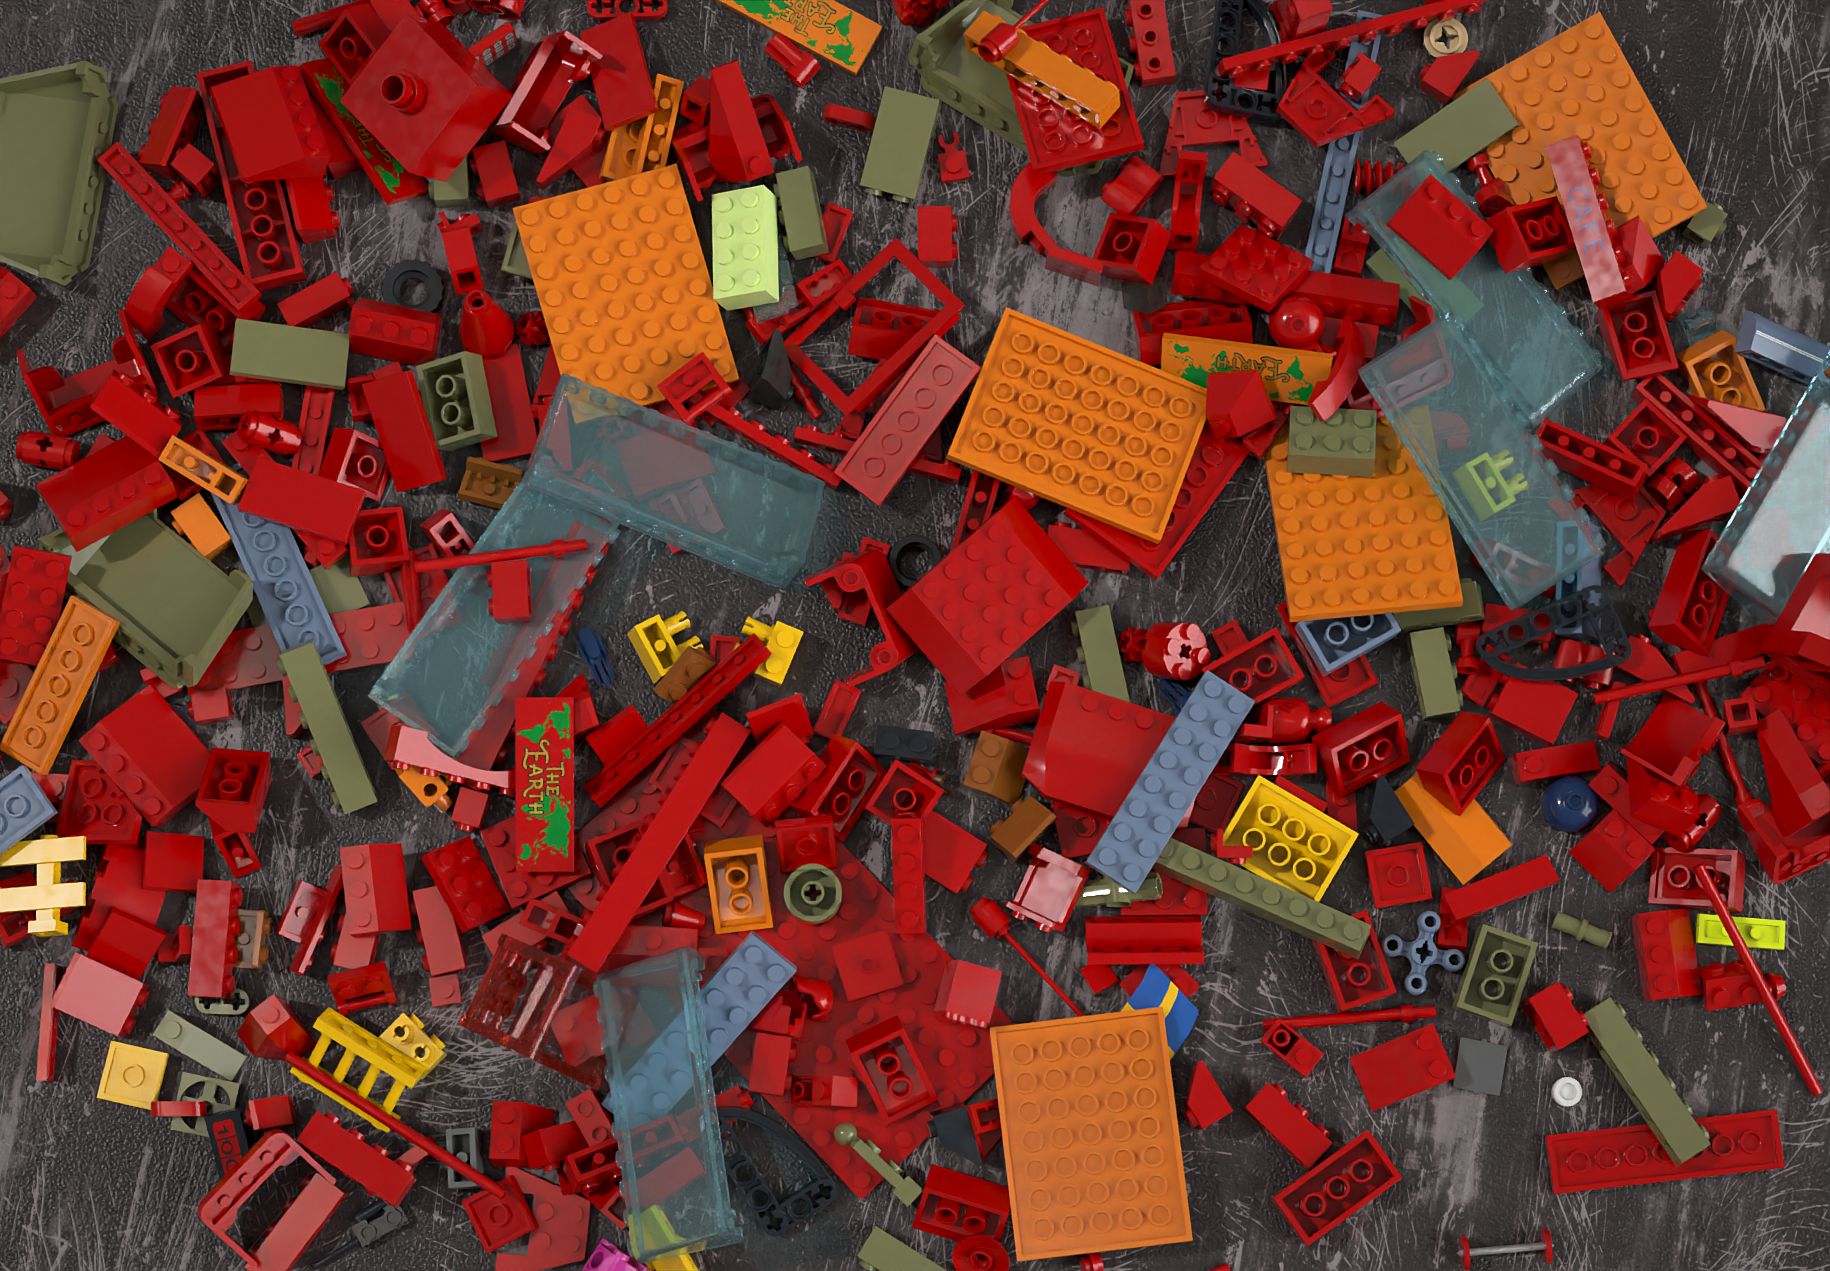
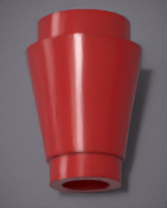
M674 901V903L665 905L661 925L671 928H689L702 931L706 914H702Z

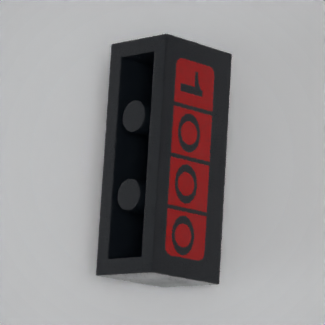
M243 1106L209 1114L205 1117L220 1181L257 1143L256 1140L251 1141L249 1129H252V1126H248ZM266 1180L249 1197L260 1195L264 1191L263 1186L267 1185Z

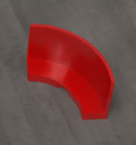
M1665 694L1639 733L1626 747L1620 748L1619 752L1675 785L1683 787L1687 782L1686 780L1691 779L1699 769L1700 756L1702 754L1708 756L1726 728V722L1717 717L1713 720L1677 698Z
M138 838L137 844H104L94 877L95 884L92 893L87 897L75 929L72 942L73 947L87 951L113 907L155 926L166 891L143 889L144 839Z

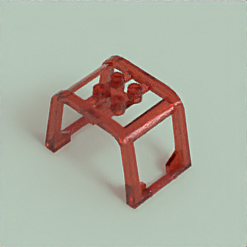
M501 933L496 943L499 946L466 1015L462 1014L458 1025L598 1091L626 1031L630 1027V1023L641 1000L582 974V968ZM507 950H509L508 953H507V955H506V957H505V959H504V961H503V963H501L502 960H503V958H504V956H505V954H506V952H507ZM518 957H522L516 970H514L513 967ZM533 963L539 966L506 1034L500 1031V1028L505 1018L512 1014L515 1002L527 983L526 974ZM575 984L608 998L610 1019L618 1022L601 1059L591 1056L576 1067L543 1052L551 1035L547 1031L565 994L570 996ZM553 985H554V991H553V993H552V995H551V997H550V999H549V1002H548V1004H547V1006H546V1008H545V1010H544V1012H543V1014H542V1016H541V1018H540V1020H539V1022H538L537 1027H535V1028L533 1029V1027H534V1025H535V1023H536V1021H537V1019H538V1017H539V1015H540V1013H541V1011H542V1008H543V1006H544V1004H545V1002H546V1000H547V998H548V996H549V994H550V992H551V990H552V988H553ZM480 1006H481V1009H480V1011H479V1013H478L476 1019H474L475 1016H476V1014H477V1012H478V1010H479V1008H480ZM494 1012L495 1014L490 1025H487L491 1013Z

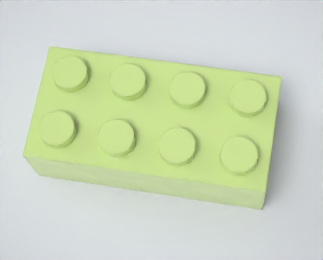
M764 185L712 194L713 300L727 311L779 302L777 197Z

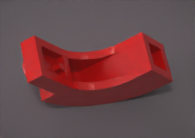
M1179 150L1169 232L1172 235L1168 242V250L1196 252L1202 190L1208 153Z
M1029 162L1017 176L1012 188L1009 205L1010 222L1013 232L1021 244L1031 238L1030 245L1039 255L1043 253L1047 258L1050 245L1057 246V244L1038 222L1034 212V205L1041 194L1057 183L1058 175L1055 171L1034 176L1031 163Z
M170 246L153 267L149 265L134 287L124 310L134 332L148 343L166 322L163 317V309L167 300L194 266L191 261Z
M1231 743L1228 744L1215 765L1214 774L1237 777H1257L1260 775L1263 778H1276L1278 775L1283 778L1302 777L1304 774L1317 773V745L1308 743L1289 746H1253Z

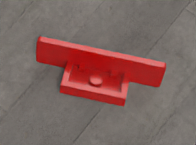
M335 865L325 890L298 880L275 933L300 943L290 967V971L303 975L304 971L310 968L313 962V950L316 944L322 941L325 934L324 925L328 917L330 918L336 910L337 902L335 900L339 891L344 889L341 865Z

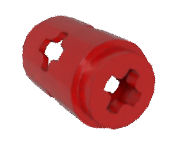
M258 410L246 411L242 415L237 429L238 436L243 438L245 443L266 448L280 455L294 454L300 445L302 436L301 429L297 428L295 423L272 417V415Z
M32 430L21 432L18 437L16 458L22 460L24 464L64 470L79 460L80 444L78 441H74L72 437Z
M1705 793L1698 795L1700 818L1680 836L1667 831L1663 833L1666 842L1672 848L1680 852L1692 849L1719 820L1721 807L1713 797Z

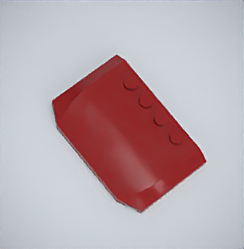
M1050 681L1021 777L1025 780L1027 779L1038 789L1037 792L1046 799L1112 820L1176 717L1074 684ZM1195 799L1177 826L1180 830L1186 829Z

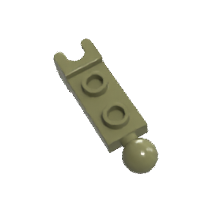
M843 1122L835 1128L834 1137L836 1141L841 1145H850L854 1151L895 1188L893 1194L907 1207L923 1191L909 1176L903 1179L900 1176L903 1170L891 1159L886 1163L880 1158L878 1154L881 1150L868 1139L864 1143L859 1139L854 1125Z

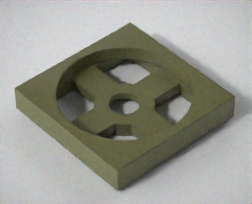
M183 1072L176 1101H209L212 1107L209 1112H206L207 1116L236 1108L241 1084ZM198 1082H205L203 1095L198 1099L185 1096L190 1086ZM217 1085L223 1087L227 1092L230 1105L218 1103L214 1098ZM173 1116L170 1130L209 1137L205 1122L206 1116L197 1117L195 1128L189 1127L182 1116Z

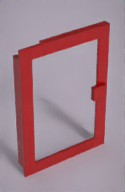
M895 238L784 341L787 356L848 416L854 410L860 413L911 366L935 334L941 338L961 319L958 313L965 307V304ZM896 257L945 307L847 397L799 346L840 307L844 311L857 300L853 295Z

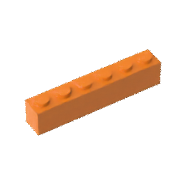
M984 10L964 33L966 50L983 59L978 52L981 39L1001 22L1005 23V21L1000 16L991 15ZM1017 29L1018 45L1000 61L990 64L1101 129L1120 107L1119 89L1112 82L1103 81L1095 76L1090 69L1081 68L1074 64L1066 55H1059L1052 51L1044 42H1037L1030 38L1022 29Z

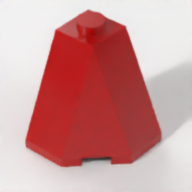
M584 674L580 675L556 696L574 697V741L585 738L601 726Z
M275 994L250 1011L237 1032V1035L254 1057L284 1060L289 1051L302 1057L317 1044V1041L286 1000Z

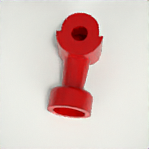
M1486 153L1476 155L1466 162L1469 171L1477 173L1482 188L1494 186L1507 194L1502 180L1499 177L1493 179L1488 171L1487 166L1490 164Z
M1480 622L1455 624L1454 643L1456 646H1461L1462 655L1456 661L1457 672L1460 674L1471 675L1479 672V660L1474 657V646L1480 634Z

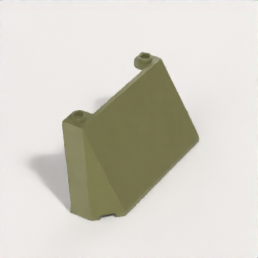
M964 0L916 37L908 58L912 66H917L922 76L919 81L925 91L1028 153L1005 72L966 50L964 39L965 31L984 10L991 15L1000 16L1005 23L1012 26L1023 16L1011 9L1014 0ZM1027 20L1021 27L1032 25L1035 23L1031 22L1030 20ZM1118 57L1128 89L1134 66L1123 58ZM1105 159L1056 171L1065 177L1075 176L1077 172L1086 171L1088 174H1094L1100 171Z
M80 61L0 78V261L60 286H66L72 281L71 278L75 274L83 272L90 265L107 172L97 159L111 147L118 111L117 100L115 96H110L105 83L108 81L105 70L88 61Z
M157 509L78 552L75 551L62 528L39 538V549L72 556L64 598L68 601L71 595L77 596L119 620L120 625L113 639L172 689H179L185 685L193 687L199 682L253 600V580L248 573L233 570L229 576L226 575L157 518Z

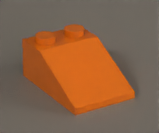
M1721 330L1675 354L1679 366L1678 369L1692 395L1761 411L1766 410L1744 357L1734 353L1737 343L1735 336Z
M763 835L705 841L704 859L716 934L773 928Z

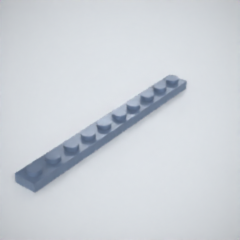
M1358 10L1355 24L1384 15ZM1381 34L1376 35L1377 38L1367 43H1360V40L1351 42L1345 70L1350 64L1353 65L1359 51L1373 62H1376ZM1370 87L1359 101L1354 98L1349 99L1341 92L1339 95L1352 108L1358 111L1367 103ZM1360 131L1328 144L1304 254L1314 260L1311 271L1330 273Z

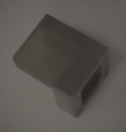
M1155 276L1152 285L1130 281L1121 282L1123 306L1125 309L1151 314L1167 305L1165 278Z

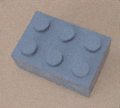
M1392 613L1300 621L1295 626L1296 632L1323 677L1394 638L1401 631Z

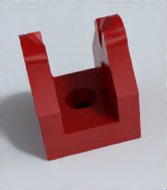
M1815 553L1760 650L1829 701L1830 553Z

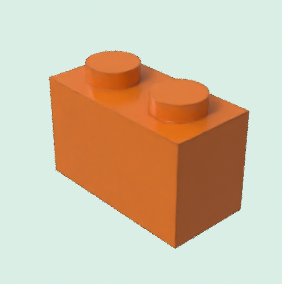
M197 493L171 511V514L176 519L171 523L180 536L186 534L191 540L190 545L209 561L234 545L228 531L200 493Z

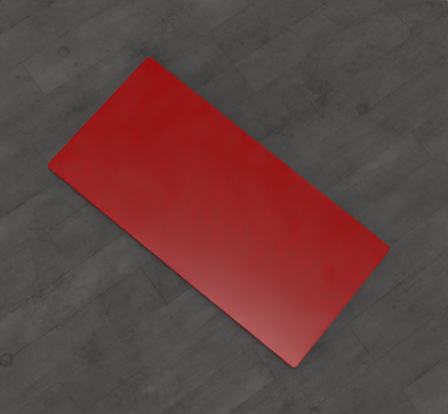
M709 710L682 736L693 743H696L697 740L703 743L708 735L704 732L707 724L712 717L718 719L720 715L715 710ZM744 742L730 765L736 768L753 749ZM668 749L576 834L593 875L566 888L584 907L593 912L600 903L596 900V897L602 889L584 846L591 839L639 820L645 822L646 820L643 817L650 815L651 812L654 814L658 813L662 807L658 801L663 792L650 785L648 781ZM738 801L722 828L704 818V832L692 833L689 836L694 839L698 858L706 868L704 859L705 841L763 835L773 928L716 934L708 883L698 890L673 899L682 905L706 914L703 929L699 931L698 948L728 947L730 956L749 933L753 931L797 966V971L794 974L820 978L831 986L834 1000L830 1013L820 1020L805 1019L802 1038H792V1044H796L797 1049L795 1062L789 1061L787 1073H792L793 1076L857 1077V1107L791 1105L792 1083L790 1091L785 1090L784 1096L760 1094L859 1198H864L884 1177L854 1151L850 1145L839 1144L834 1137L835 1128L843 1122L851 1123L855 1126L859 1139L864 1143L868 1139L881 1150L878 1154L880 1158L886 1163L891 1159L898 1166L930 1135L927 1127V1121L931 1120L929 1112L963 1103L995 1073L990 1028L1015 1024L995 1003L990 1023H987L986 1029L980 1027L973 1028L934 1017L936 1012L934 1008L946 960L953 959L926 931L925 933H895L894 897L836 839L838 867H830L828 869L837 876L841 884L842 901L839 910L831 919L820 924H806L794 918L787 909L784 900L785 882L792 872L780 873L775 821L766 828ZM788 806L775 821L802 817ZM811 887L810 892L805 893V896L810 897V901H816V897L821 896V892H817L816 887ZM665 905L630 921L628 925L668 927L661 925ZM887 929L904 985L848 1002L831 946ZM699 959L696 989L661 988L681 1010L699 991ZM789 980L781 987L780 990L788 991ZM898 1015L939 1100L886 1125L850 1054L846 1039ZM744 1029L723 1054L750 1082L757 1032Z

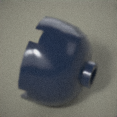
M1563 776L1551 782L1544 790L1541 812L1545 821L1553 829L1565 833H1577L1588 828L1596 819L1599 810V796L1588 785L1589 782L1577 776Z

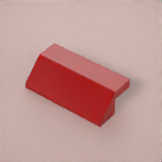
M1200 915L1085 916V943L1088 965L1204 964L1202 921Z

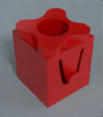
M946 960L934 1011H936L934 1017L973 1028L980 1027L986 1029L987 1023H990L1002 972L961 960Z

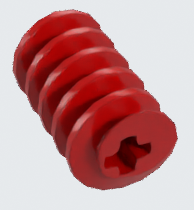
M1356 159L1354 172L1356 194L1360 195L1362 188L1366 187L1368 196H1371L1374 188H1377L1379 197H1382L1385 189H1388L1390 198H1393L1396 190H1399L1401 199H1404L1407 192L1411 191L1413 164H1409L1405 171L1403 163H1398L1394 170L1392 162H1387L1383 169L1380 161H1376L1373 168H1371L1369 160H1365L1362 167H1360L1359 160Z

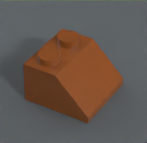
M981 730L962 788L1014 805L1019 800L1025 783L1021 773L1029 749L1009 739Z
M1031 796L1026 800L1021 797L1010 808L1013 814L1006 821L1000 818L990 829L993 834L989 840L1013 863L1030 848L1032 843L1056 819V816Z

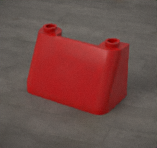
M1823 763L1818 765L1816 769L1830 791V763ZM1748 798L1738 806L1737 817L1772 883H1783L1830 860V814L1788 836L1774 813L1772 802L1764 805L1759 798Z

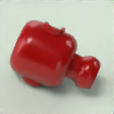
M1272 698L1264 702V704L1274 705L1272 738L1265 740L1268 743L1298 744L1307 740L1310 731L1320 733L1332 727L1331 710L1326 707L1310 710L1308 703L1303 698Z

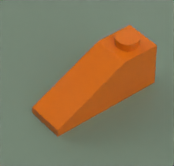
M172 435L158 459L228 503L237 506L249 478Z

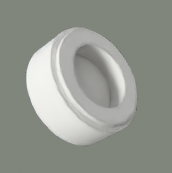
M1564 1077L1558 1079L1553 1084L1551 1093L1557 1104L1568 1107L1579 1102L1582 1096V1088L1577 1080L1571 1077Z

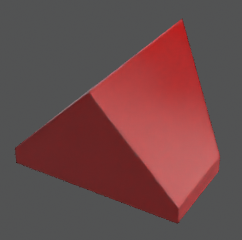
M998 1098L967 1106L982 1161L981 1164L1003 1138Z

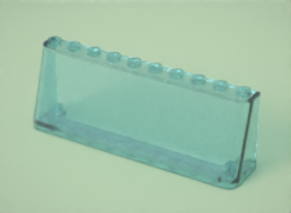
M1424 150L1345 216L1354 226L1358 222L1362 226H1366L1362 231L1365 234L1369 232L1421 298L1432 306L1434 314L1511 407L1508 411L1511 414L1517 413L1518 419L1514 424L1523 434L1541 423L1602 370L1603 365L1601 362L1603 357L1595 348L1591 349L1584 341L1586 339L1584 333L1577 326L1573 327L1567 320L1568 315L1563 307L1559 304H1554L1549 297L1550 292L1541 282L1537 283L1531 275V268L1505 274L1489 239L1486 240L1480 250L1451 280H1448L1386 225L1413 188L1429 174L1436 178L1482 220L1485 221L1489 218L1484 217L1478 210L1479 205L1471 195H1466L1460 188L1461 182L1453 173L1449 174L1443 167L1444 162L1439 154L1435 151Z
M1449 311L1359 368L1358 372L1509 609L1514 611L1606 552L1603 548L1606 546V543L1598 531L1593 533L1588 525L1591 520L1584 508H1577L1572 500L1575 495L1567 483L1562 484L1557 474L1560 472L1551 458L1547 460L1541 452L1544 446L1536 434L1531 436L1525 427L1528 425V421L1520 410H1514L1510 403L1513 398L1505 386L1500 388L1495 380L1497 373L1490 362L1484 363L1479 353L1482 350L1473 337L1469 339L1463 329L1466 328L1463 319L1458 313L1453 315L1452 311Z
M1830 351L1821 363L1819 370L1807 387L1806 392L1794 409L1783 431L1765 458L1760 470L1751 482L1750 487L1701 568L1759 622L1775 625L1815 553H1830V380L1825 376V371L1830 366Z
M564 373L557 383L523 478L524 482L535 490L775 587L788 585L804 564L825 481L811 474H805L791 468L787 464L776 462L764 457L760 453L740 447L734 442L723 440L707 431L687 425L681 420L665 416L654 409L646 408L634 403L630 399L622 398L601 387H595L581 381L577 377Z
M536 461L526 472L468 554L550 544L551 540L563 539V542L586 539L587 550L565 553V556L554 558L553 555L517 559L526 560L530 565L532 622L498 624L494 617L489 615L488 600L493 599V590L488 587L487 572L492 571V563L458 567L366 697L410 728L428 732V740L452 757L456 753L462 755L471 742L467 738L473 729L478 732L488 719L484 714L490 705L495 708L505 695L501 692L505 684L508 682L512 685L520 674L521 670L518 669L523 659L529 661L538 647L534 644L540 635L545 638L553 628L552 618L557 612L562 614L568 607L571 600L567 597L572 590L576 589L579 591L588 578L584 575L590 565L595 568L603 558L604 553L601 550L607 542L612 544L618 537L621 530L617 527L621 521Z
M690 946L676 948L598 974L596 981L593 982V990L596 998H599L600 1009L597 1010V1019L599 1025L602 1026L604 1036L601 1038L600 1043L607 1059L604 1073L611 1089V1094L608 1095V1103L611 1111L614 1112L615 1122L612 1123V1133L618 1142L619 1151L616 1152V1163L622 1172V1180H620L619 1187L626 1203L623 1217L630 1233V1238L627 1240V1248L630 1256H634L641 1263L744 1242L742 1227H735L733 1217L736 1216V1212L730 1206L699 981L703 979L702 975L697 971L705 970L704 958L702 954Z

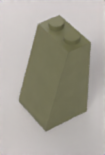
M885 86L860 185L866 186L865 192L879 196L882 195V191L893 193L892 199L906 203L909 202V198L916 199L940 113L941 100Z

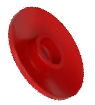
M973 1234L962 1238L956 1244L952 1254V1261L956 1271H1009L1010 1258L1004 1246L996 1239L986 1235Z

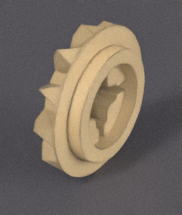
M1438 19L1433 20L1424 32L1423 45L1428 50L1429 55H1433L1436 58L1463 53L1468 43L1467 31L1456 19L1441 23L1438 22ZM1442 29L1446 37L1454 38L1449 42L1448 49L1443 42H1436L1442 36Z

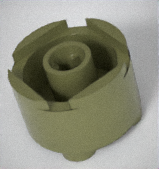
M806 864L800 866L791 873L785 882L784 900L787 909L794 918L806 924H820L828 921L835 916L841 905L842 889L839 879L830 869L823 865ZM811 887H816V891L821 892V896H817L816 901H810V897L805 896V893L810 892Z

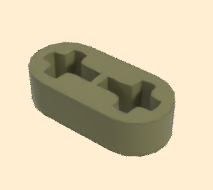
M237 988L231 993L230 999H235L236 994H240V998L245 1000V1004L240 1005L239 1010H235L234 1005L226 1004L224 999L220 1000V1004H211L210 1009H207L206 1005L201 1003L202 998L194 999L195 1006L199 1011L212 1015H243L251 1008L252 1001L246 991Z

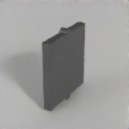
M1460 1037L1454 1071L1456 1078H1453L1452 1087L1472 1091L1474 1095L1484 1093L1500 1096L1508 1046L1489 1043L1486 1039L1479 1041Z

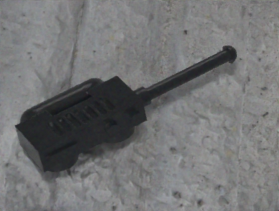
M379 1199L353 1215L355 1225L351 1228L356 1237L317 1262H312V1269L317 1270L318 1267L353 1246L361 1244L362 1247L369 1248L372 1246V1242H380L383 1240L382 1237L407 1224L410 1220L401 1204L396 1209L384 1200ZM383 1210L385 1211V1214L370 1223L368 1222L369 1218Z

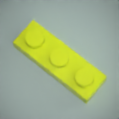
M1697 914V944L1734 946L1718 915ZM1732 916L1748 948L1784 950L1785 921Z

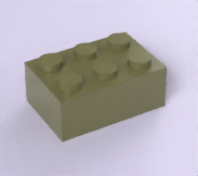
M463 351L416 366L423 405L439 450L452 451L497 437L482 355Z
M1291 406L1288 429L1287 472L1373 477L1377 411L1338 408L1326 421L1320 422L1310 407Z
M1485 924L1478 926L1451 1008L1503 1027L1512 1026L1538 943Z

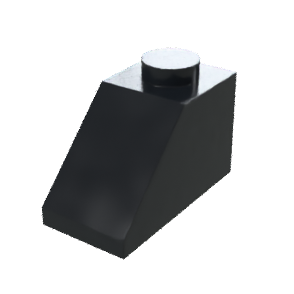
M959 1103L929 1112L931 1120L927 1121V1127L931 1138L936 1137L941 1145L976 1164L982 1162L966 1105Z

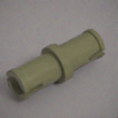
M1561 911L1557 912L1551 927L1575 936V940L1579 942L1584 940L1605 950L1612 936V932L1588 924L1589 920L1583 918L1581 921L1561 913Z

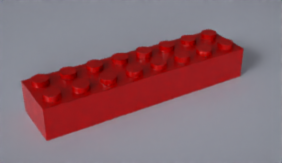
M249 60L196 73L244 274L257 290L262 292L306 281L307 276L283 179L242 182L210 93V88L257 72L252 61Z

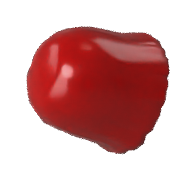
M793 974L790 977L788 991L801 993L800 1002L807 1004L806 1019L820 1020L825 1018L830 1013L834 1000L833 990L829 983L820 978Z

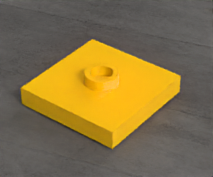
M111 1041L97 1098L151 1110V1102L158 1101L169 1054Z

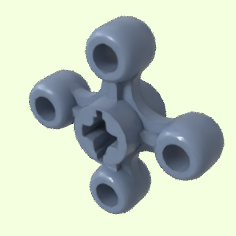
M1425 911L1419 915L1417 919L1419 935L1415 941L1405 942L1395 934H1388L1379 943L1383 955L1387 957L1404 956L1410 961L1411 971L1404 980V989L1410 995L1417 996L1426 990L1427 979L1425 972L1430 965L1439 964L1449 972H1456L1462 969L1465 964L1464 954L1460 950L1450 949L1443 951L1435 946L1433 936L1441 925V919L1434 911ZM1426 917H1429V918L1432 919V921H1433V926H1432V927L1426 926V924H1425V918H1426ZM1388 941L1395 943L1396 948L1394 951L1388 949ZM1424 944V951L1429 953V956L1423 958L1421 962L1420 954L1416 953V950L1422 948ZM1450 956L1457 958L1456 965H1452L1449 962ZM1413 979L1419 981L1420 986L1418 989L1412 987L1411 981Z

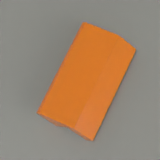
M657 74L651 80L659 111L609 132L599 179L611 182L666 166L684 81Z
M1417 773L1394 791L1415 823L1416 829L1463 885L1512 845L1510 840L1475 798L1462 815L1457 816L1423 788Z

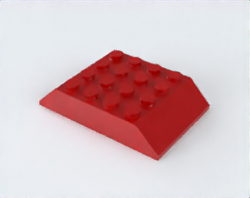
M1013 496L885 610L961 696L989 675L1068 605L1089 582Z

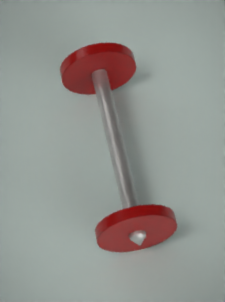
M1548 1228L1541 1229V1243L1469 1249L1467 1236L1460 1235L1459 1251L1457 1254L1460 1256L1464 1271L1470 1270V1256L1542 1250L1543 1260L1545 1264L1552 1263V1247L1554 1244H1552Z

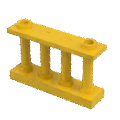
M328 1007L317 1018L313 1026L321 1032V1036L309 1059L304 1056L302 1058L400 1120L401 1117L392 1112L405 1086L413 1088L423 1077L427 1068ZM332 1039L346 1048L334 1074L319 1066ZM356 1055H359L371 1064L358 1090L343 1081ZM295 1067L291 1068L290 1072L296 1075L300 1081L312 1085L368 1120L375 1128L384 1130L387 1133L391 1130ZM381 1070L395 1078V1082L383 1105L368 1097Z

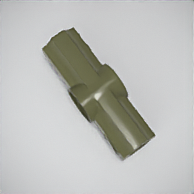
M1147 874L1134 895L1106 876H1104V879L1088 880L1085 882L1075 906L1077 908L1101 905L1125 907L1135 901L1161 899L1163 885L1160 874Z

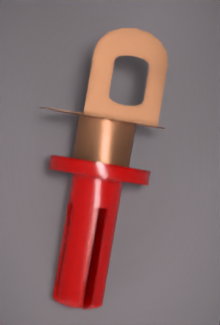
M914 762L909 764L908 767L950 793L948 795L943 792V795L950 798L954 797L953 791L942 786L947 771L944 775L938 773V768L931 771Z

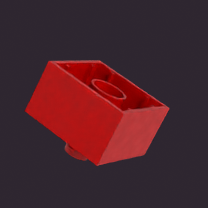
M406 13L340 99V102L409 173L447 182L513 95L443 24Z

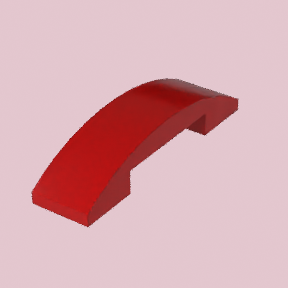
M1345 316L1336 336V339L1341 344V348L1327 381L1316 382L1307 403L1320 422L1326 421L1344 402L1355 385L1363 365L1365 355L1364 337L1351 316Z

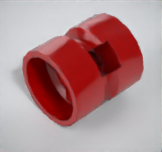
M1674 457L1662 469L1663 474H1657L1646 485L1647 491L1653 498L1669 511H1673L1683 501V494H1690L1701 482L1697 473L1686 462L1677 457Z

